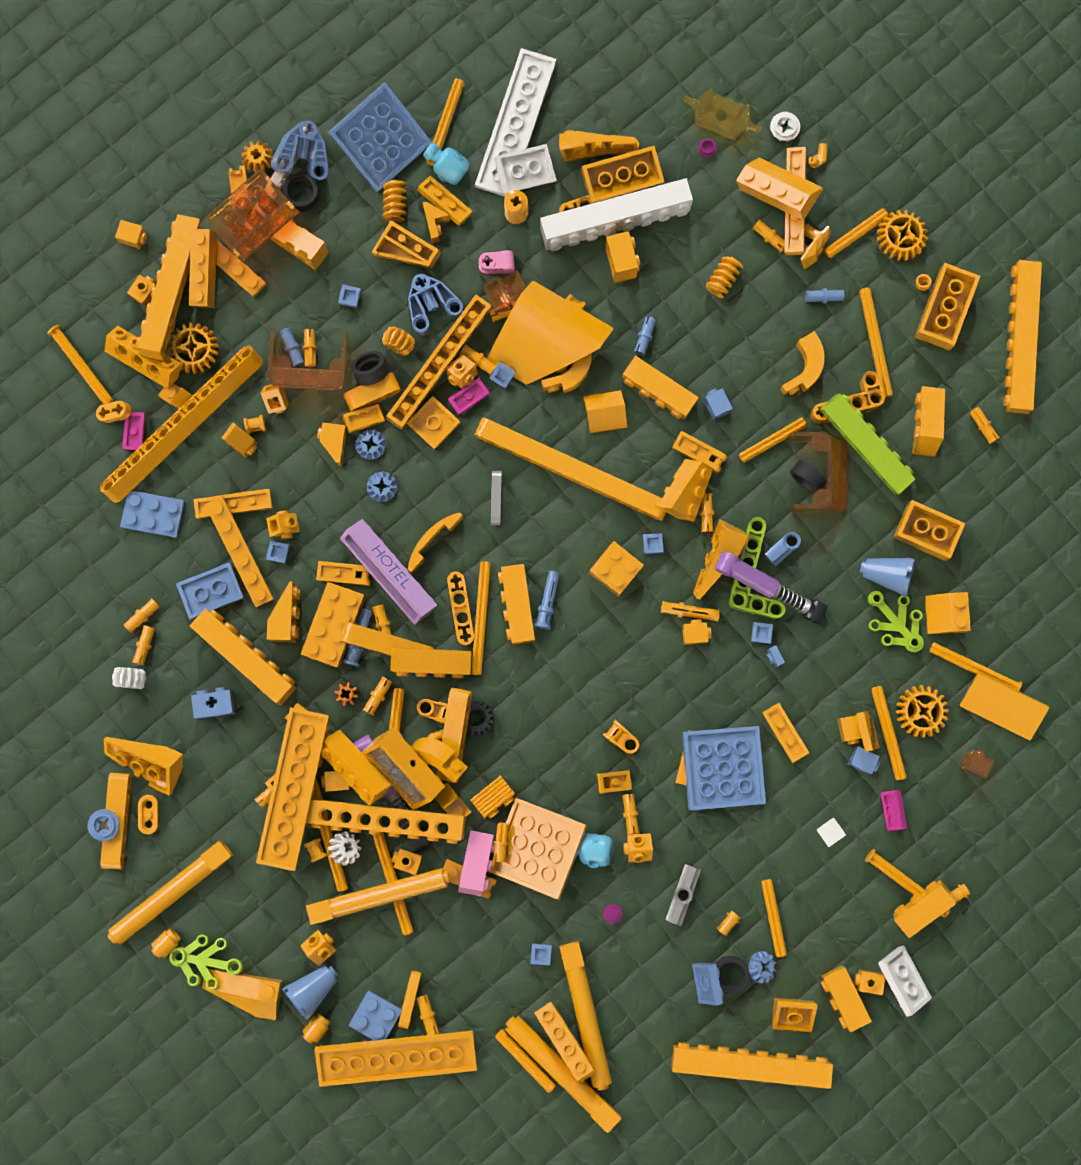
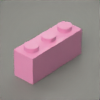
M470 831L458 892L481 896L482 891H487L489 879H485L486 872L491 871L492 860H489L490 853L494 854L495 843H493V835Z

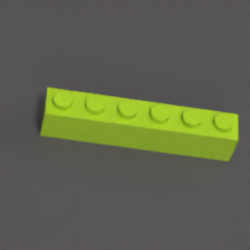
M834 395L819 410L893 494L899 495L915 480L912 476L914 472L907 465L904 466L900 462L901 457L895 451H890L887 447L889 444L883 437L879 438L875 434L876 429L873 425L867 424L862 419L864 417L857 408L855 410L850 405L851 401L846 395Z

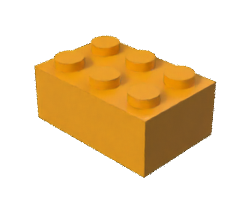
M911 500L905 508L893 538L947 561L953 554L965 523Z

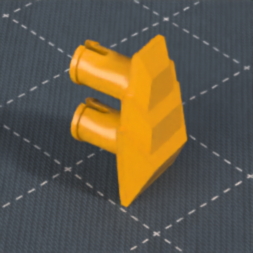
M809 224L805 225V236L813 241L809 246L805 244L804 254H801V262L804 269L818 261L819 255L823 251L824 245L831 233L829 226L823 231H819Z

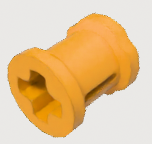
M263 414L257 418H244L247 434L260 430L266 431Z
M320 838L304 845L309 851L312 863L327 856L321 847Z

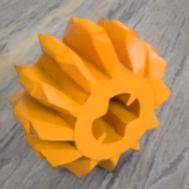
M258 140L256 145H254L250 141L251 147L244 146L246 152L241 154L242 158H244L242 163L247 166L248 171L254 169V172L257 174L259 169H261L265 173L264 167L271 168L269 162L272 161L273 156L271 155L273 152L271 149H268L266 143L261 145V142Z
M395 326L389 327L382 338L383 344L388 349L402 356L408 355L415 344L414 338L410 334Z

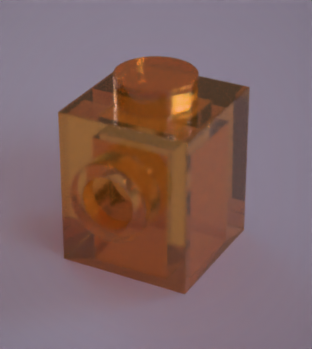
M975 749V751H968V753L963 755L961 769L982 779L987 778L994 760L985 757V752Z

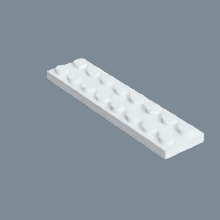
M521 48L475 183L476 188L506 196V194H503L494 157L528 148L556 65V59Z

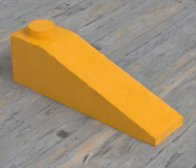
M721 519L710 541L713 544L712 550L706 553L705 556L706 568L700 571L693 591L697 599H701L722 575L714 569L722 551L729 552L738 557L742 549H745L748 544V535L744 531Z
M208 968L213 978L219 980V987L215 990L208 989L204 979L203 989L255 1017L271 1020L277 1019L283 980L241 973L239 975H231L227 971ZM214 980L210 982L211 987L215 986Z

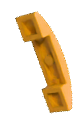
M456 513L442 519L423 535L409 561L408 570L411 574L425 561L424 557L420 555L422 551L444 527L451 532L463 519L461 513Z

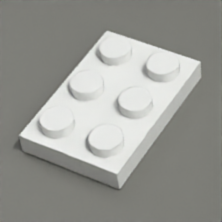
M547 144L494 157L503 194L513 190L520 191L557 181Z
M904 945L897 947L878 963L906 1017L913 1015L932 999Z

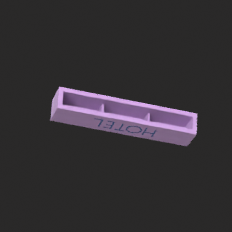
M363 519L344 532L340 538L342 542L414 625L435 609L437 604L432 597L426 593Z

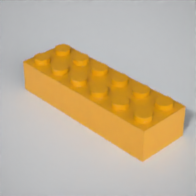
M204 609L190 627L276 704L282 705L297 689L293 685L295 681L285 673L282 675L279 672L281 668L274 662H267L265 660L267 656L259 649H253L251 647L253 643L245 636H238V630L228 622L224 623V618L217 611Z

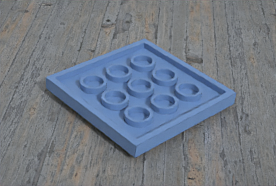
M386 83L380 85L328 132L376 192L432 143Z
M759 726L682 732L688 810L766 804Z

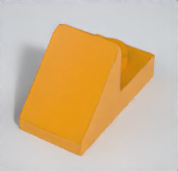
M423 202L432 244L440 242L439 236L442 235L440 223L450 221L449 215L430 203Z
M174 383L168 389L163 387L158 394L161 399L177 409H180L193 396Z
M630 770L597 774L599 793L632 790Z
M448 782L445 783V787L437 794L435 799L447 814L468 816L471 813L470 809Z

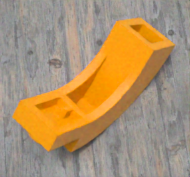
M815 331L800 339L796 344L804 358L805 367L802 374L782 385L780 391L784 396L788 393L790 395L795 394L800 390L799 387H801L803 392H806L821 374L824 365V350Z
M592 353L573 362L572 367L565 374L542 380L543 392H555L559 390V387H562L565 394L577 388L589 373Z
M424 737L416 740L411 745L422 760L436 767L454 783L468 768L453 755L454 749L439 740Z

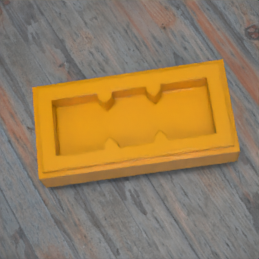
M379 404L346 413L342 416L349 434L385 422Z

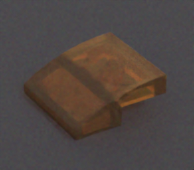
M518 270L503 279L497 276L483 285L495 313L512 310L517 299L527 287Z

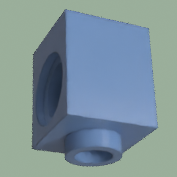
M715 388L706 393L707 396H705L704 402L713 420L732 411L733 408L723 388L720 390Z
M858 746L854 748L847 765L867 774H872L873 771H877L880 765V761H878L880 756L869 751L866 752L865 749Z

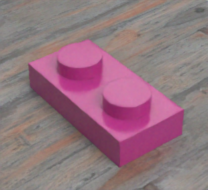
M477 378L471 384L448 398V401L457 414L461 415L490 395V392L480 378Z
M131 412L130 416L125 419L122 446L124 451H136L144 443L145 413Z

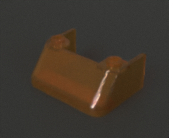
M271 329L267 379L273 387L336 391L344 386L349 367L350 339L347 333H343L342 358L333 359L330 362L329 370L292 368V362L288 356L278 355L279 336L275 329Z
M792 432L789 442H812L815 450L827 452V489L817 490L813 495L812 504H794L790 508V513L842 512L848 504L847 444L845 440L824 432Z

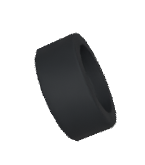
M306 173L291 175L283 185L284 198L287 204L294 210H310L319 200L320 192L314 178ZM306 182L311 186L312 196L308 200L296 202L292 199L290 191L296 183Z
M371 351L357 357L351 365V370L357 383L368 386L382 381L389 373V366L382 353ZM371 366H376L371 370L365 371L367 368Z
M799 460L790 470L791 476L802 487L813 494H818L827 483L824 476L817 469L803 460Z
M735 956L722 957L715 963L719 973L724 965L731 963L739 966L743 975L741 982L734 987L725 986L719 977L720 987L725 994H739L749 984V968L744 961Z

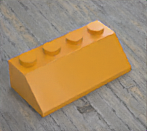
M655 146L581 167L584 184L592 203L664 183Z
M761 158L748 163L736 180L741 191L803 221L823 190V187Z

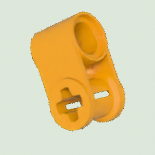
M423 699L418 703L417 711L421 716L445 723V716L444 718L442 716L444 710H447L446 703ZM423 703L431 705L429 713L421 712L420 706Z
M616 720L613 721V726L609 731L603 734L606 739L627 754H634L639 748L637 738ZM633 740L636 743L635 749L627 750L625 742Z

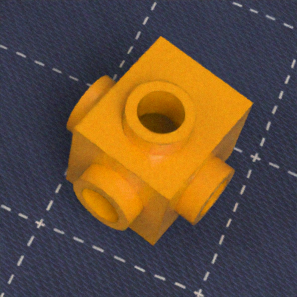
M462 354L455 361H452L446 369L448 381L454 386H459L461 389L471 384L474 377L478 374L475 363Z
M279 511L276 515L266 518L270 537L289 539L292 538V534L299 532L296 513Z
M651 833L627 835V843H623L624 855H628V862L641 863L643 861H652Z
M319 930L300 945L307 957L317 966H320L336 951L332 944L334 942L332 937L328 933L323 934Z

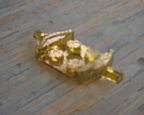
M711 88L698 99L687 95L683 98L682 102L693 106L695 125L733 141L738 139L748 129L758 134L762 126L750 121L749 104L744 106L713 93ZM723 113L726 115V119L720 121L716 115Z

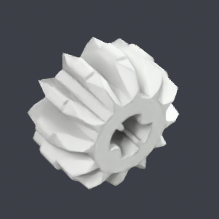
M117 667L112 675V684L116 687L142 689L144 688V683H146V672L142 669Z
M342 832L341 834H335L334 838L330 839L329 843L332 846L328 847L327 850L332 851L329 857H335L334 863H341V865L345 866L348 863H354L355 859L359 858L360 855L357 851L362 848L357 846L360 840H354L355 834Z

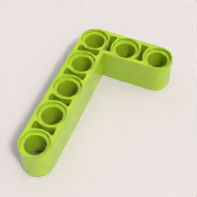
M760 517L753 518L748 523L745 532L748 535V541H754L757 548L751 550L746 546L745 549H742L739 556L741 561L749 559L752 562V567L755 569L766 530V523ZM752 523H759L761 531H754ZM736 579L733 580L729 596V605L732 609L774 620L784 615L785 606L782 602L750 594L751 588L749 586L742 587ZM734 596H740L743 599V604L736 605L733 601ZM759 601L762 605L761 610H755L752 607V602ZM773 605L780 608L779 615H774L771 612Z

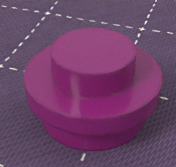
M703 139L699 143L698 151L703 157H712L716 153L717 145L712 139Z
M608 904L603 910V917L608 923H617L622 918V910L616 904Z

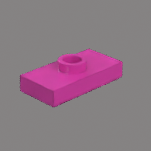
M901 791L880 792L887 831L907 829Z

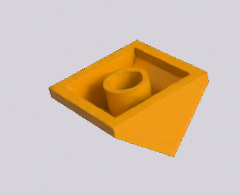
M621 390L584 396L590 434L627 428L625 403Z
M774 998L772 1029L812 1032L817 1004L814 1001Z

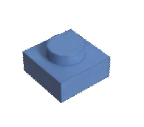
M342 285L338 304L357 308L361 288Z
M500 361L490 379L506 388L516 371Z
M662 533L643 534L644 554L663 553Z
M270 541L266 560L286 564L290 545Z
M753 622L751 642L771 644L773 624Z
M776 645L767 650L768 654L766 656L771 665L774 664L777 667L785 663Z
M532 943L530 964L550 965L552 945Z

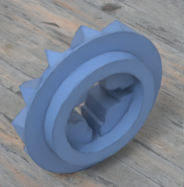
M366 429L356 439V450L365 459H377L385 451V439L376 430ZM372 438L373 443L377 446H372L368 452V446L363 442H369Z
M383 471L374 473L366 485L369 496L378 502L389 501L397 491L395 478ZM383 479L384 485L388 487L384 488L382 494H380V489L376 486L380 485Z
M107 809L94 812L88 820L90 835L99 841L110 840L117 835L120 827L119 818L114 812ZM108 820L107 826L109 829L100 830L101 824L99 821L105 822Z
M760 951L755 953L749 962V973L757 983H769V980L774 979L773 974L776 972L774 965L776 962L773 961V956L767 952ZM762 964H766L765 967H764V968L766 969V971H762V969H763V967L761 966Z

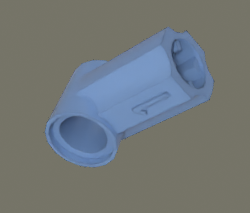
M795 532L787 533L764 555L770 563L777 566L800 545V536ZM788 536L795 538V546H789L786 543Z

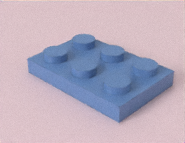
M131 491L126 497L120 527L178 538L185 501Z
M230 562L176 583L190 620L198 617L204 609L209 611L212 609L217 610L244 599Z

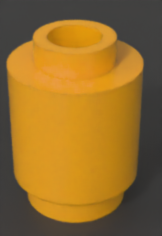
M170 928L168 931H164L151 944L153 947L151 951L158 958L161 956L166 958L179 945L178 942L181 938Z
M318 1013L317 1016L312 1017L302 1030L304 1033L303 1038L310 1044L313 1042L318 1043L329 1029L328 1026L331 1022Z

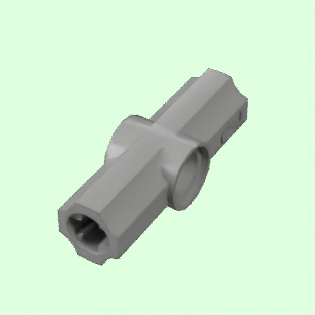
M684 865L678 885L674 890L666 921L682 925L687 908L692 900L700 869ZM687 890V899L680 900L678 898L679 891Z

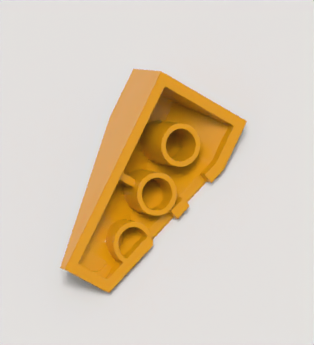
M568 130L564 134H559V147L564 162L638 149L636 139Z
M110 737L104 738V753L123 767L127 765L134 771L136 777L142 776L149 781L148 785L153 789L169 796L172 794L183 769L182 753L164 746Z

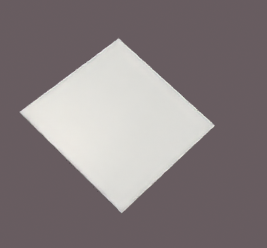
M834 817L817 829L828 847L846 836Z

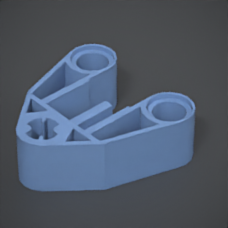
M312 121L298 123L283 136L272 158L271 167L278 173L289 171L292 168L296 153L297 158L307 159L308 175L313 177L315 181L325 179L328 175L325 142ZM303 127H306L305 129H308V133H305L306 131H303ZM280 158L285 162L284 168L279 166ZM316 167L320 169L319 177L314 172Z
M418 274L413 278L408 297L413 329L418 336H426L430 332L429 320L419 300L420 298L423 299L429 312L435 311L439 308L432 294L435 291L442 307H444L448 316L453 320H457L464 311L462 302L441 281L424 274ZM422 282L425 286L421 287L418 283ZM453 306L460 307V310L456 313L450 311ZM423 322L426 324V327L418 329L416 327L417 324Z

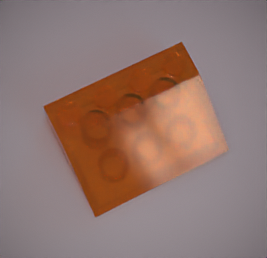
M260 168L204 218L228 248L243 262L299 212Z

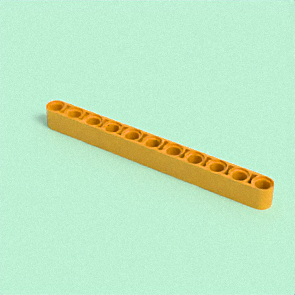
M251 346L242 348L103 481L100 491L112 502H120L262 365L263 359Z
M481 419L474 434L477 438L647 516L663 521L666 512L654 506L662 498L489 419Z

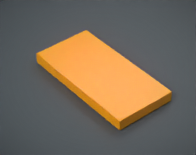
M980 672L975 676L960 703L961 707L1028 740L1032 739L1049 709L1048 705Z

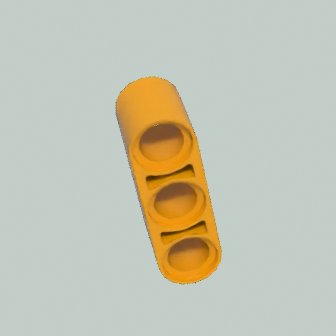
M388 373L382 381L374 385L358 386L346 392L343 396L350 411L353 412L385 400L399 393L401 388L394 373Z

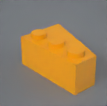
M280 216L268 232V236L273 242L315 271L329 253L324 241L312 235L305 228L297 226L288 217L286 219Z
M393 221L389 222L371 252L376 257L433 269L442 254L437 248Z
M922 386L920 392L916 393L915 396L917 409L914 415L915 429L912 454L935 457L944 439L945 389Z
M685 459L673 476L675 480L670 487H666L664 490L665 495L654 506L677 519L694 522L713 468L701 461Z

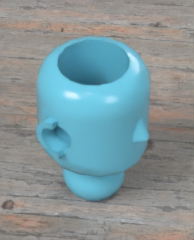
M430 143L423 154L425 159L435 162L433 170L439 179L453 185L459 183L470 166L469 161L454 149L445 148L442 152L435 143Z
M584 834L577 853L580 861L591 868L608 866L613 856V840L606 835Z

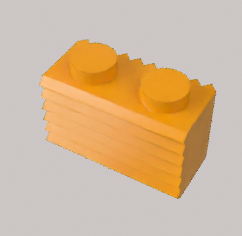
M500 775L474 796L471 802L484 818L489 816L491 819L499 812L498 807L502 804L507 806L514 800L513 795L515 793Z

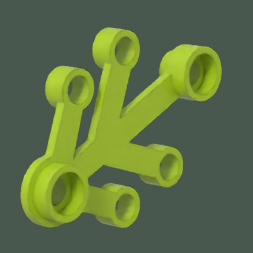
M871 592L867 597L869 605L878 607L891 623H883L874 619L869 622L868 628L871 631L900 632L904 637L893 638L890 634L883 635L881 637L882 645L905 646L910 652L920 651L924 645L923 638L919 635V620L922 619V612L920 610H913L910 613V619L912 620L910 632L905 627L907 605L910 603L909 597L905 595L898 597L897 603L899 608L897 617L885 604L884 596L881 592ZM874 595L879 596V602L873 600ZM905 598L906 604H902L900 599ZM914 612H917L919 614L918 619H915L913 617ZM872 622L877 623V629L872 628ZM885 637L890 638L889 644L884 642ZM912 639L917 641L916 646L911 644Z
M199 935L194 942L185 948L176 947L169 955L171 964L181 967L188 978V984L191 986H198L201 978L193 973L188 963H193L197 966L206 981L207 988L211 990L219 987V980L213 978L207 966L226 969L231 975H239L243 970V963L238 959H230L227 962L209 958L217 951L225 950L228 947V941L224 938H218L212 946L197 956L190 954L200 946L206 947L209 944L210 940L206 935ZM202 937L206 939L204 944L200 943ZM223 940L224 946L220 948L219 942ZM181 953L183 958L179 961L177 956ZM234 964H238L239 966L237 971L233 970ZM195 976L197 981L193 984L191 979ZM212 980L215 981L214 987L210 986V982Z

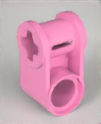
M513 251L483 253L479 257V270L486 275L515 272ZM485 261H489L490 265L486 266Z

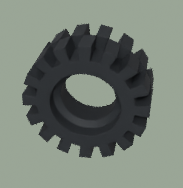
M472 701L469 716L473 711H480L484 715V722L479 726H474L468 719L467 733L474 736L484 735L493 726V711L488 704L482 701Z

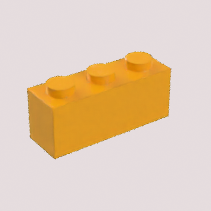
M941 880L938 882L934 881L926 887L923 893L915 894L905 906L902 904L897 907L893 914L894 921L910 938L956 905V899Z
M844 966L821 975L823 979L821 985L826 993H830L832 999L829 1001L834 1011L838 1010L841 1016L838 1020L843 1029L847 1028L849 1032H852L872 1022Z

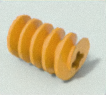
M391 180L383 185L385 190L383 192L384 220L388 222L405 221L401 216L406 215V211L401 209L406 208V204L401 202L406 201L407 198L401 196V194L407 193V190L401 187L407 186L406 182Z
M519 190L510 191L504 198L505 217L510 223L521 224L528 217V199Z
M722 257L721 263L717 265V269L713 272L714 276H710V282L706 283V289L711 294L723 299L722 293L728 294L729 292L725 287L732 288L733 286L729 281H736L733 274L739 275L740 272L737 268L743 269L744 266L733 257Z

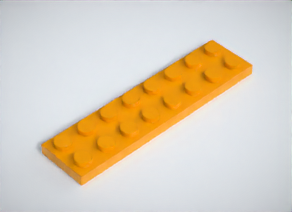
M290 707L256 861L258 864L296 871L329 715Z
M473 1031L315 1047L319 1087L477 1071Z

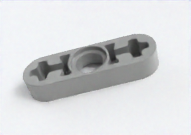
M492 471V526L501 525L502 471Z

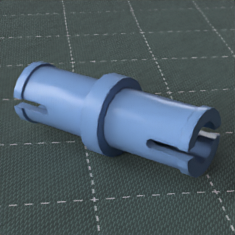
M822 288V290L805 291L806 303L843 302L845 297L843 289L827 290V288Z
M645 317L642 330L638 333L639 339L634 350L635 354L641 356V353L642 356L646 355L649 341H652L653 338L652 332L657 322L656 319Z
M291 328L281 330L279 333L286 346L284 349L288 352L293 367L304 364L305 362L299 351V343H296Z

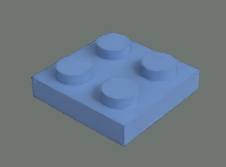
M692 964L699 1003L709 1005L723 1004V991L719 984L720 973L716 964Z
M368 990L348 1026L374 1041L385 1040L402 1009Z

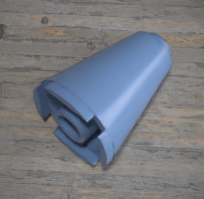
M867 558L866 562L862 561L860 573H863V577L907 596L915 559Z
M323 966L285 986L282 991L307 1020L337 982L335 977L338 974L331 966L329 968Z

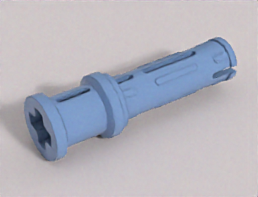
M548 571L542 604L537 609L539 611L537 622L534 623L536 628L551 630L550 621L552 614L555 612L552 607L560 576L559 572Z
M361 608L357 625L368 628L373 611ZM348 644L347 655L342 663L359 667L358 661L361 652H364V648Z

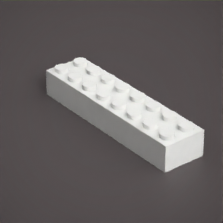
M687 178L542 217L540 218V231L546 250L556 251L568 244L569 246H575L583 240L593 241L598 236L614 235L616 231H630L638 225L644 227L652 224L653 221H666L671 216H684L690 212L693 198Z

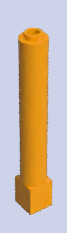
M221 840L200 855L201 857L108 930L110 941L113 944L118 943L119 945L124 943L205 877L231 859L234 854L224 841Z
M440 868L306 905L310 924H316L446 888L450 882V876L448 871Z
M579 941L560 945L584 1052L596 1070V1073L590 1076L592 1086L597 1088L598 1091L609 1088L612 1080Z
M512 1016L505 1023L507 1026L505 1031L609 1133L621 1120V1115L585 1081L577 1082L565 1061L520 1016L516 1018Z

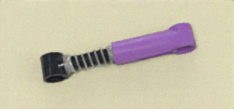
M722 551L714 568L719 573L732 577L769 598L777 597L778 600H782V603L786 602L792 608L795 607L796 610L803 614V618L815 624L821 623L828 608L827 605L817 600L802 598L801 595L798 596L792 590L789 591L788 588L781 586L778 580L744 563L740 558L729 552Z
M367 734L353 744L362 753L373 740ZM390 786L387 794L383 797L384 801L387 800L392 805L391 808L408 810V807L406 808L405 806L406 803L402 801L403 798ZM406 818L401 820L402 827L408 829L410 826L409 820ZM407 834L405 836L414 853L431 844V841H428L425 836H419V839L407 838Z

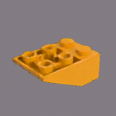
M294 582L288 583L268 618L267 640L271 642L296 643V638H299V627L296 626V619L300 618V608H297V600L301 598V590L298 589Z

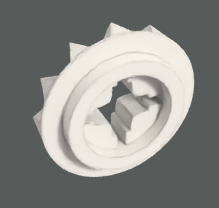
M781 112L773 117L770 130L773 137H776L779 141L788 142L795 139L798 135L800 122L794 114ZM786 121H788V123H787L788 126H787V127H788L789 129H786V131H784V133H782V127H781V126H783L784 123H786Z

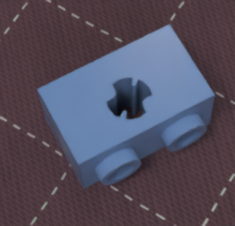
M227 687L216 688V692L208 693V690L196 691V695H191L194 719L236 714L233 691L227 690ZM212 698H214V700H217V703L214 704V708L213 706L209 705V702L213 700Z

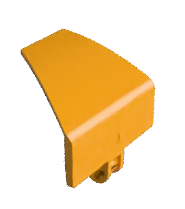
M532 281L517 299L487 359L495 365H498L500 361L516 371L513 376L514 378L527 385L600 349L612 333L613 327L584 311L587 303H581L573 298L572 294H569L564 299L537 282Z

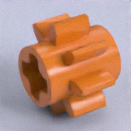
M349 682L346 687L339 684L341 689L334 691L339 696L336 701L342 700L343 706H346L347 702L354 705L353 699L359 698L354 693L357 687L351 689ZM344 690L351 691L349 699L342 697Z

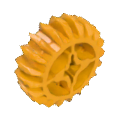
M897 210L896 215L891 212L889 217L885 216L883 222L879 224L880 229L877 230V234L880 235L877 237V241L882 242L879 248L885 247L883 253H891L890 259L895 255L897 261L901 257L905 261L908 260L909 256L913 259L916 254H920L922 252L921 248L926 246L924 242L928 240V237L925 236L928 229H922L925 226V222L919 223L921 216L914 218L915 213L912 212L911 215H908L907 210L903 214L900 210ZM895 223H905L904 226L901 227L896 225L892 226ZM910 227L914 230L916 237L911 233ZM905 229L904 237L899 241L900 235ZM889 236L894 239V244L889 239ZM902 244L913 245L909 248H900Z
M190 323L189 328L182 325V331L177 328L176 332L178 334H171L174 341H168V344L172 347H169L167 351L172 353L169 355L171 358L181 363L180 371L185 369V372L189 374L192 369L193 373L197 374L198 369L201 372L205 371L204 366L211 368L209 362L215 363L216 360L213 356L219 355L215 351L219 349V345L215 344L218 339L213 337L214 333L208 331L207 326L202 328L199 323H197L196 327H194L193 323ZM195 335L204 337L207 340V344L197 342ZM188 337L187 342L185 344H181L182 341ZM195 345L197 348H194V351L192 353L190 349H193V346ZM179 353L189 354L191 362L181 359ZM206 353V354L199 360L200 354Z
M920 685L918 690L915 686L911 687L912 693L906 690L905 695L907 697L903 695L899 697L903 703L898 702L896 706L901 707V710L895 711L896 714H901L902 716L897 718V721H904L901 724V728L908 726L906 733L909 734L913 731V736L917 737L920 732L921 738H925L926 732L929 737L933 736V731L939 733L938 726L945 727L941 720H948L947 716H943V713L949 712L948 709H943V706H946L948 703H941L940 701L944 696L940 695L937 697L938 690H934L931 693L930 686L925 690L923 685ZM925 696L932 701L923 704L920 702V700L918 701L915 697ZM911 702V705L913 707V714L909 717L908 706ZM936 707V718L933 721L931 710ZM921 708H925V715L919 714ZM922 719L929 726L922 728L916 726L913 722Z

